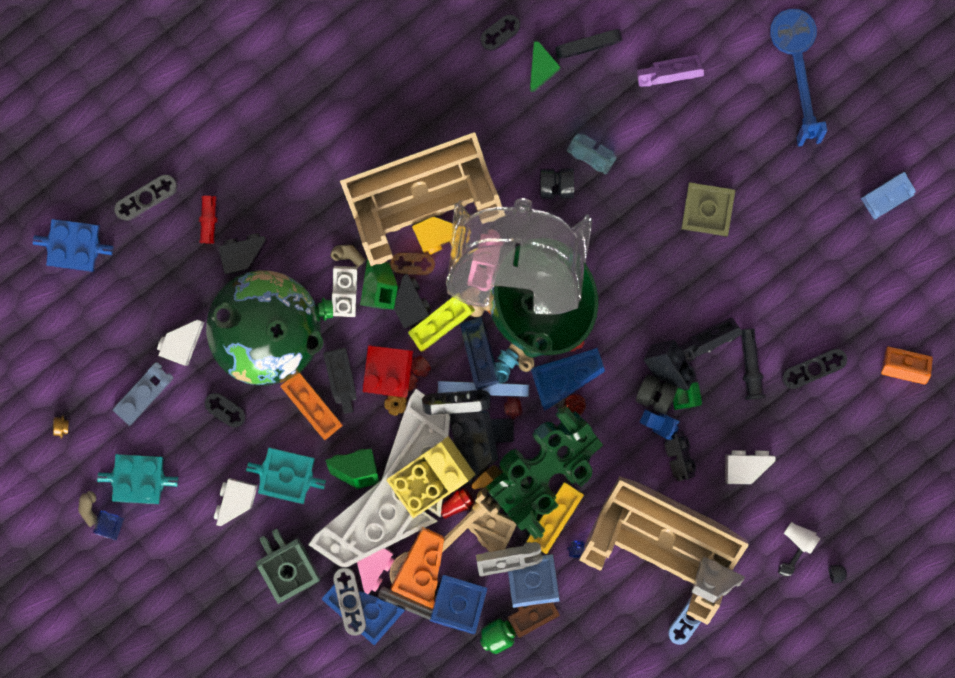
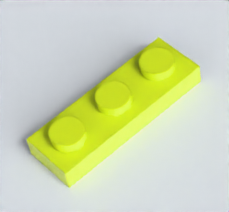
M459 292L410 330L408 334L421 352L425 351L475 312V309L464 293Z

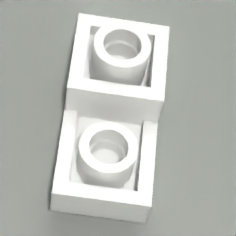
M334 266L333 316L355 317L357 267Z

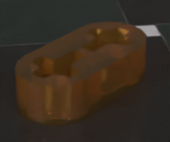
M397 253L391 259V267L398 274L429 275L435 268V261L428 254ZM399 257H404V261L412 262V265L404 266L403 270H399V267L395 265V261H399ZM423 258H427V262L431 263V267H427L426 271H422V267L414 266V262H422Z

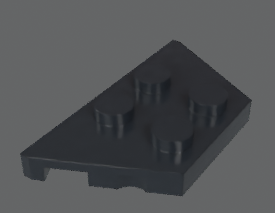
M486 410L449 414L455 446L475 473L463 487L472 485L474 483L473 480L477 476L482 475L488 466L498 459L490 414Z

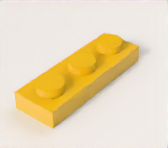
M565 482L555 495L557 497L555 501L559 506L551 513L543 515L539 520V523L546 530L542 533L544 536L534 539L530 534L526 541L539 543L541 551L545 554L548 553L584 494Z

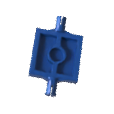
M52 219L48 237L36 235L33 237L34 240H42L33 241V245L47 246L46 266L93 272L99 253L113 255V251L109 250H114L113 245L100 244L98 237L100 225Z

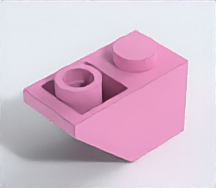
M384 548L357 562L364 592L367 594L370 593L371 589L376 592L383 580L379 576L383 570L388 572L395 560L391 557L394 552L388 548Z

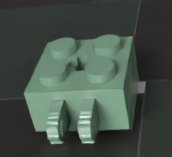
M275 529L272 531L273 536L280 548L273 551L269 540L265 536L261 537L260 541L267 555L256 561V565L276 602L279 604L319 582L321 577L300 539L297 538L286 544L279 530ZM285 565L293 567V576H289V573L287 575L283 573L286 568Z

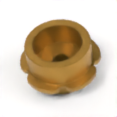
M388 395V399L384 402L385 409H388L389 414L397 416L399 413L402 414L405 411L407 399L405 397Z
M61 415V418L54 417L53 436H60V439L63 438V434H68L69 421L64 420L63 415Z

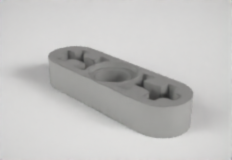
M342 567L334 574V584L345 630L350 635L355 636L364 631L366 620L355 573L348 567ZM341 572L351 576V579L348 580V587L354 586V590L340 592V589H345L343 581L338 580L341 577ZM346 595L355 596L357 603L354 607L348 608L344 605L343 598ZM359 609L360 613H355L357 621H361L362 625H359L358 630H355L354 627H349V624L352 622L351 614L346 616L345 612H354Z

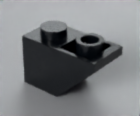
M260 233L247 235V240L238 242L237 238L223 241L224 245L219 246V252L224 273L230 275L250 270L265 247L267 237L260 236Z
M408 274L402 278L394 307L404 329L429 316L427 311L431 310L426 298L421 299L417 293L420 287L415 277L409 278Z
M674 339L652 344L643 359L655 378L680 389L689 390L696 377L694 368L689 364L682 349L679 348Z

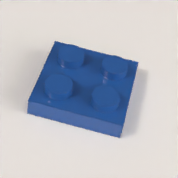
M442 575L429 621L475 634L487 588Z

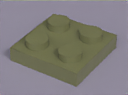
M688 183L681 229L727 237L735 190Z

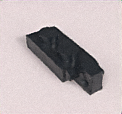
M730 317L690 337L691 341L679 348L682 349L684 356L689 362L695 360L697 356L713 351L716 347L726 342L735 340L736 337L743 333L733 317Z
M341 348L324 352L323 356L333 398H335L336 404L342 403L344 414L353 413L351 400L357 398L347 349Z

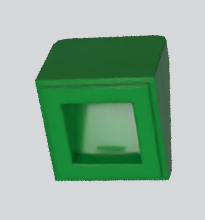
M698 382L692 383L689 390L677 389L673 399L674 410L702 405Z

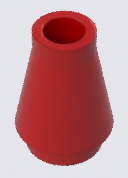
M466 488L458 489L442 504L441 515L444 519L471 509L474 500Z

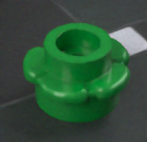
M322 298V303H317V309L320 317L326 321L327 318H333L332 300Z

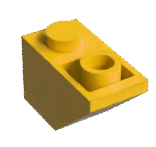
M431 217L412 226L423 252H429L430 255L442 250L441 245L450 242L451 245H454L464 240L463 235L466 234L465 228L436 217Z

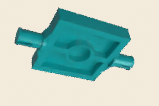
M270 447L268 448L266 460L262 465L248 462L247 466L249 467L246 469V472L260 474L258 494L304 504L306 493L310 486L324 490L325 485L321 484H326V480L313 477L312 468L315 458Z
M116 454L115 467L112 473L98 472L99 477L107 478H97L98 482H111L113 502L160 504L161 492L164 486L178 487L177 482H169L178 481V477H167L164 475L163 457Z

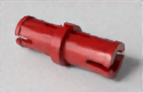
M201 196L202 209L201 217H199L201 233L199 243L214 244L215 223L218 220L215 217L217 197Z

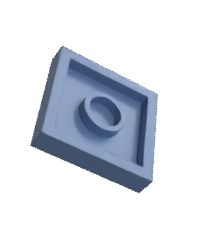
M553 554L542 556L543 561L540 564L508 571L513 608L560 601Z

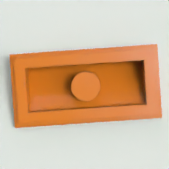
M887 346L881 374L927 384L931 377L933 357Z

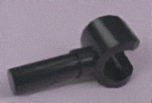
M800 548L789 564L781 563L778 574L787 577L794 573L796 562L803 554Z

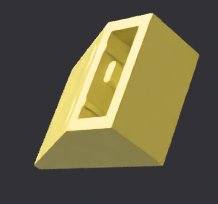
M447 436L386 480L410 515L415 518L467 483L475 473L450 437Z

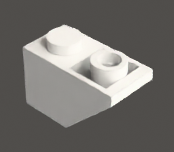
M732 450V455L725 456V483L752 484L775 462V456L769 455V451H755V455H746V451Z
M232 478L228 479L227 483L223 482L220 496H223L222 505H217L214 519H218L216 525L222 526L251 509L258 485Z

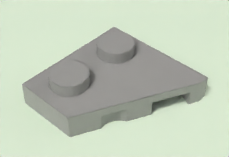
M703 557L699 564L692 593L714 603L722 595L728 594L733 587L740 586L745 577L720 565L716 561Z

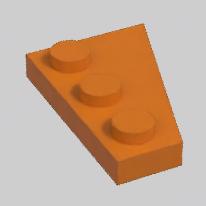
M421 528L391 585L392 591L433 609L444 543L442 535L427 528Z

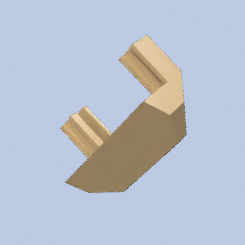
M475 132L340 181L371 266L382 264L393 258L386 233L398 231L402 227L411 224H418L433 216H440L449 210L462 208L474 202L483 225L495 223L505 218L498 193L488 172Z
M619 476L589 533L579 560L601 571L606 557L609 558L614 545H617L694 584L699 564L703 557L733 570L749 544L746 539L726 526L641 483ZM692 593L686 614L708 625L720 607L723 595L712 603Z

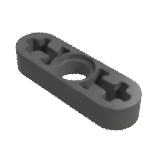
M162 175L118 201L115 205V214L118 218L125 221L134 219L174 195L177 191L176 180L169 175ZM163 180L172 182L169 186V192L166 190L158 192L161 195L160 198H157L156 192L151 189L154 185L155 189L161 188ZM145 191H149L153 197L151 203L147 205L142 204L140 201V195ZM135 197V201L141 209L137 210V207H133L129 210L130 215L121 214L120 211L123 210L122 205L131 206L134 204L131 199Z

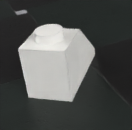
M196 320L167 333L166 337L162 336L157 350H160L158 356L188 366L204 322Z

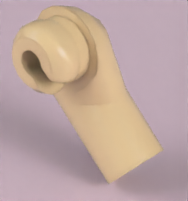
M511 343L509 349L518 355L519 368L524 372L531 371L534 367L533 358L526 356L523 350Z

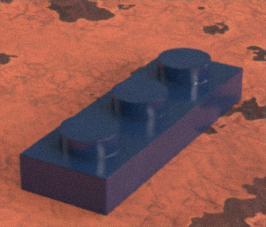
M479 317L460 324L475 388L481 390L499 384L500 381L485 320Z

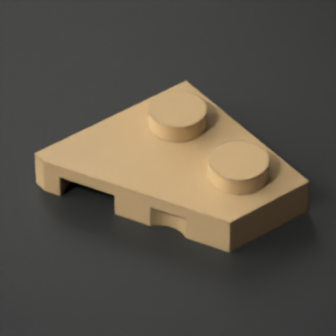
M499 512L493 517L486 513L483 517L475 520L468 529L477 536L478 541L483 547H486L489 552L506 549L516 524L510 517Z

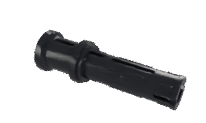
M755 328L741 330L743 333L741 339L745 374H743L742 379L745 381L747 393L745 400L766 398L762 388L764 376L760 372L758 364Z

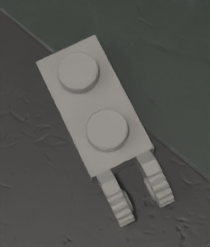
M528 542L523 547L508 548L476 555L479 576L524 569L525 567L540 564L543 561L540 553V544Z

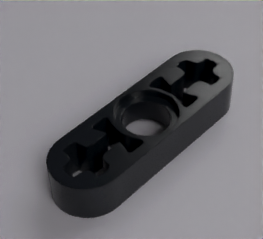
M615 29L555 47L558 60L620 43L623 39L620 29Z
M832 349L786 369L782 374V382L788 388L795 389L844 368L847 364V356L840 349ZM833 353L836 356H841L842 359L839 360V365L837 366L835 363L827 365L829 370L826 371V366L821 358L824 357V361H829L833 358ZM812 362H817L821 367L820 373L816 376L808 372V366ZM803 366V372L808 379L804 381V376L796 379L797 383L795 385L793 382H788L789 373L791 371L793 374L801 373L802 371L799 368Z
M485 390L427 394L422 398L423 412L428 415L485 411L491 406L490 393Z

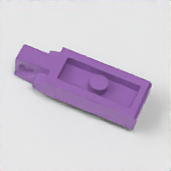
M699 55L654 62L650 68L637 70V79L640 87L704 76Z

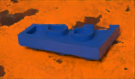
M598 348L531 369L544 411L605 372Z
M334 584L322 600L342 617ZM344 584L345 589H340V592L354 590V587L349 588L347 584ZM359 590L366 620V627L361 634L375 645L405 609ZM346 595L343 598V603L346 607L352 608L356 605L357 600L353 595ZM359 609L354 612H345L346 616L351 614L352 622L350 625L358 630L359 625H362V623L356 620L355 613H360Z

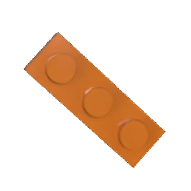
M301 373L280 386L324 441L343 426Z

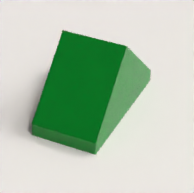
M534 42L530 92H535L560 70V66L539 42Z

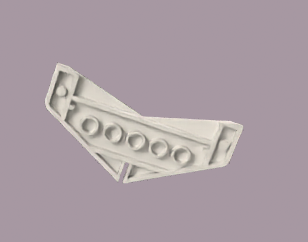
M417 389L408 399L382 480L315 534L308 544L341 567H348L421 530L422 527L425 528L437 522V520L425 512L413 518L386 480L448 436L450 415H428L424 413L422 398L425 395ZM442 499L428 508L429 511L438 517H441Z

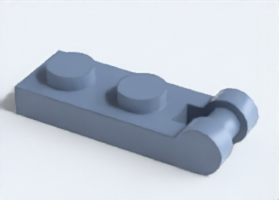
M158 362L152 365L148 372L113 409L129 426L137 420L174 379L170 373L166 374L161 369L162 366ZM154 376L160 380L157 386L151 381Z

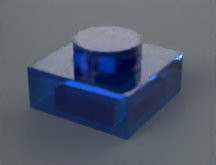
M100 511L93 533L117 541L124 518Z

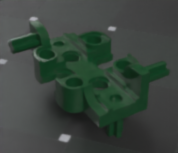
M566 405L563 408L557 409L556 416L561 421L558 426L552 422H545L534 430L532 435L540 444L539 454L533 459H526L516 448L509 451L500 462L502 473L485 487L522 531L526 528L534 539L543 537L542 533L546 531L535 518L536 512L546 515L559 506L555 501L557 497L549 488L550 478L555 474L561 473L572 484L576 482L582 487L592 476V468L589 464L591 456L603 446L593 433L590 425L576 411L572 413ZM555 434L552 439L548 440L551 435ZM562 446H567V453L563 456H558V449ZM516 465H518L517 469H515L514 471H512V469H513ZM525 477H532V481L528 486H521V481Z

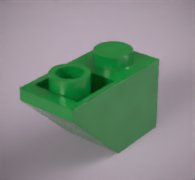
M367 259L360 305L378 309H394L398 286L390 263L384 262L371 266Z
M360 449L352 454L335 455L331 459H326L330 474L356 489L376 485L380 482L372 449Z

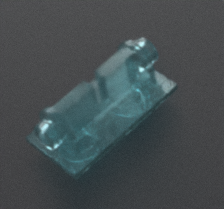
M577 133L567 151L576 159L590 164L596 171L607 174L617 156L613 155V151L601 144L597 150H594L593 146L596 141L583 133L582 135Z

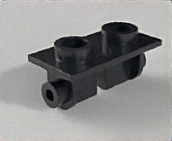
M684 431L673 434L672 440L666 439L664 441L668 457L675 455L677 457V460L669 462L673 478L676 477L677 481L689 480L695 477L696 472L695 461L691 459L689 453V439L684 435Z

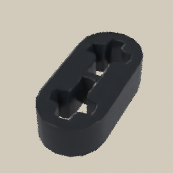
M506 15L485 30L481 35L482 47L487 51H495L512 39L520 29L518 18L513 15ZM505 21L509 23L515 22L514 31L508 29L504 33L501 32L505 28ZM497 33L500 35L495 39L496 45L493 46L491 43L485 44L487 35L491 37Z
M213 393L206 398V410L228 426L239 427L245 423V411L222 394ZM220 398L219 403L225 409L215 408L213 410L210 400ZM227 410L233 413L239 411L240 422L235 421L232 423L230 421L232 417L226 413Z

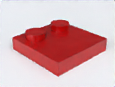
M368 346L363 392L407 398L413 351Z

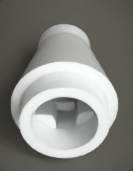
M791 522L784 533L803 552L807 551L810 554L821 539L816 536V532L798 526Z

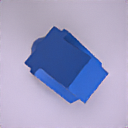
M645 410L640 420V423L653 428V432L665 439L672 440V435L676 434L679 430L677 425L679 421L662 413L658 415Z

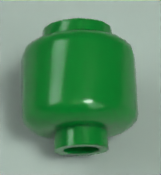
M497 619L482 628L480 643L486 651L490 650L492 653L498 654L514 644L516 632L509 621Z

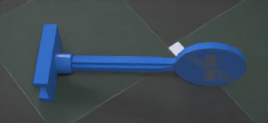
M788 9L782 11L774 18L770 27V37L773 44L780 51L793 56L803 112V125L796 137L798 147L803 146L807 138L813 139L815 137L816 144H819L827 132L826 121L817 123L816 117L813 116L802 54L813 45L817 36V27L813 18L808 13L799 9Z

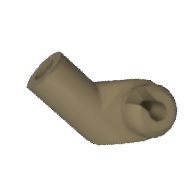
M337 245L333 247L330 254L331 258L335 261L350 259L357 267L366 261L352 245Z
M88 491L86 494L83 493L80 496L78 507L80 515L89 527L99 521L92 511V503L97 500L96 495L92 491Z

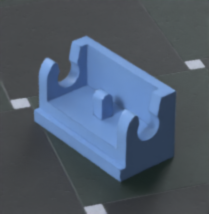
M903 172L863 196L861 200L875 220L914 196L916 191L906 173Z

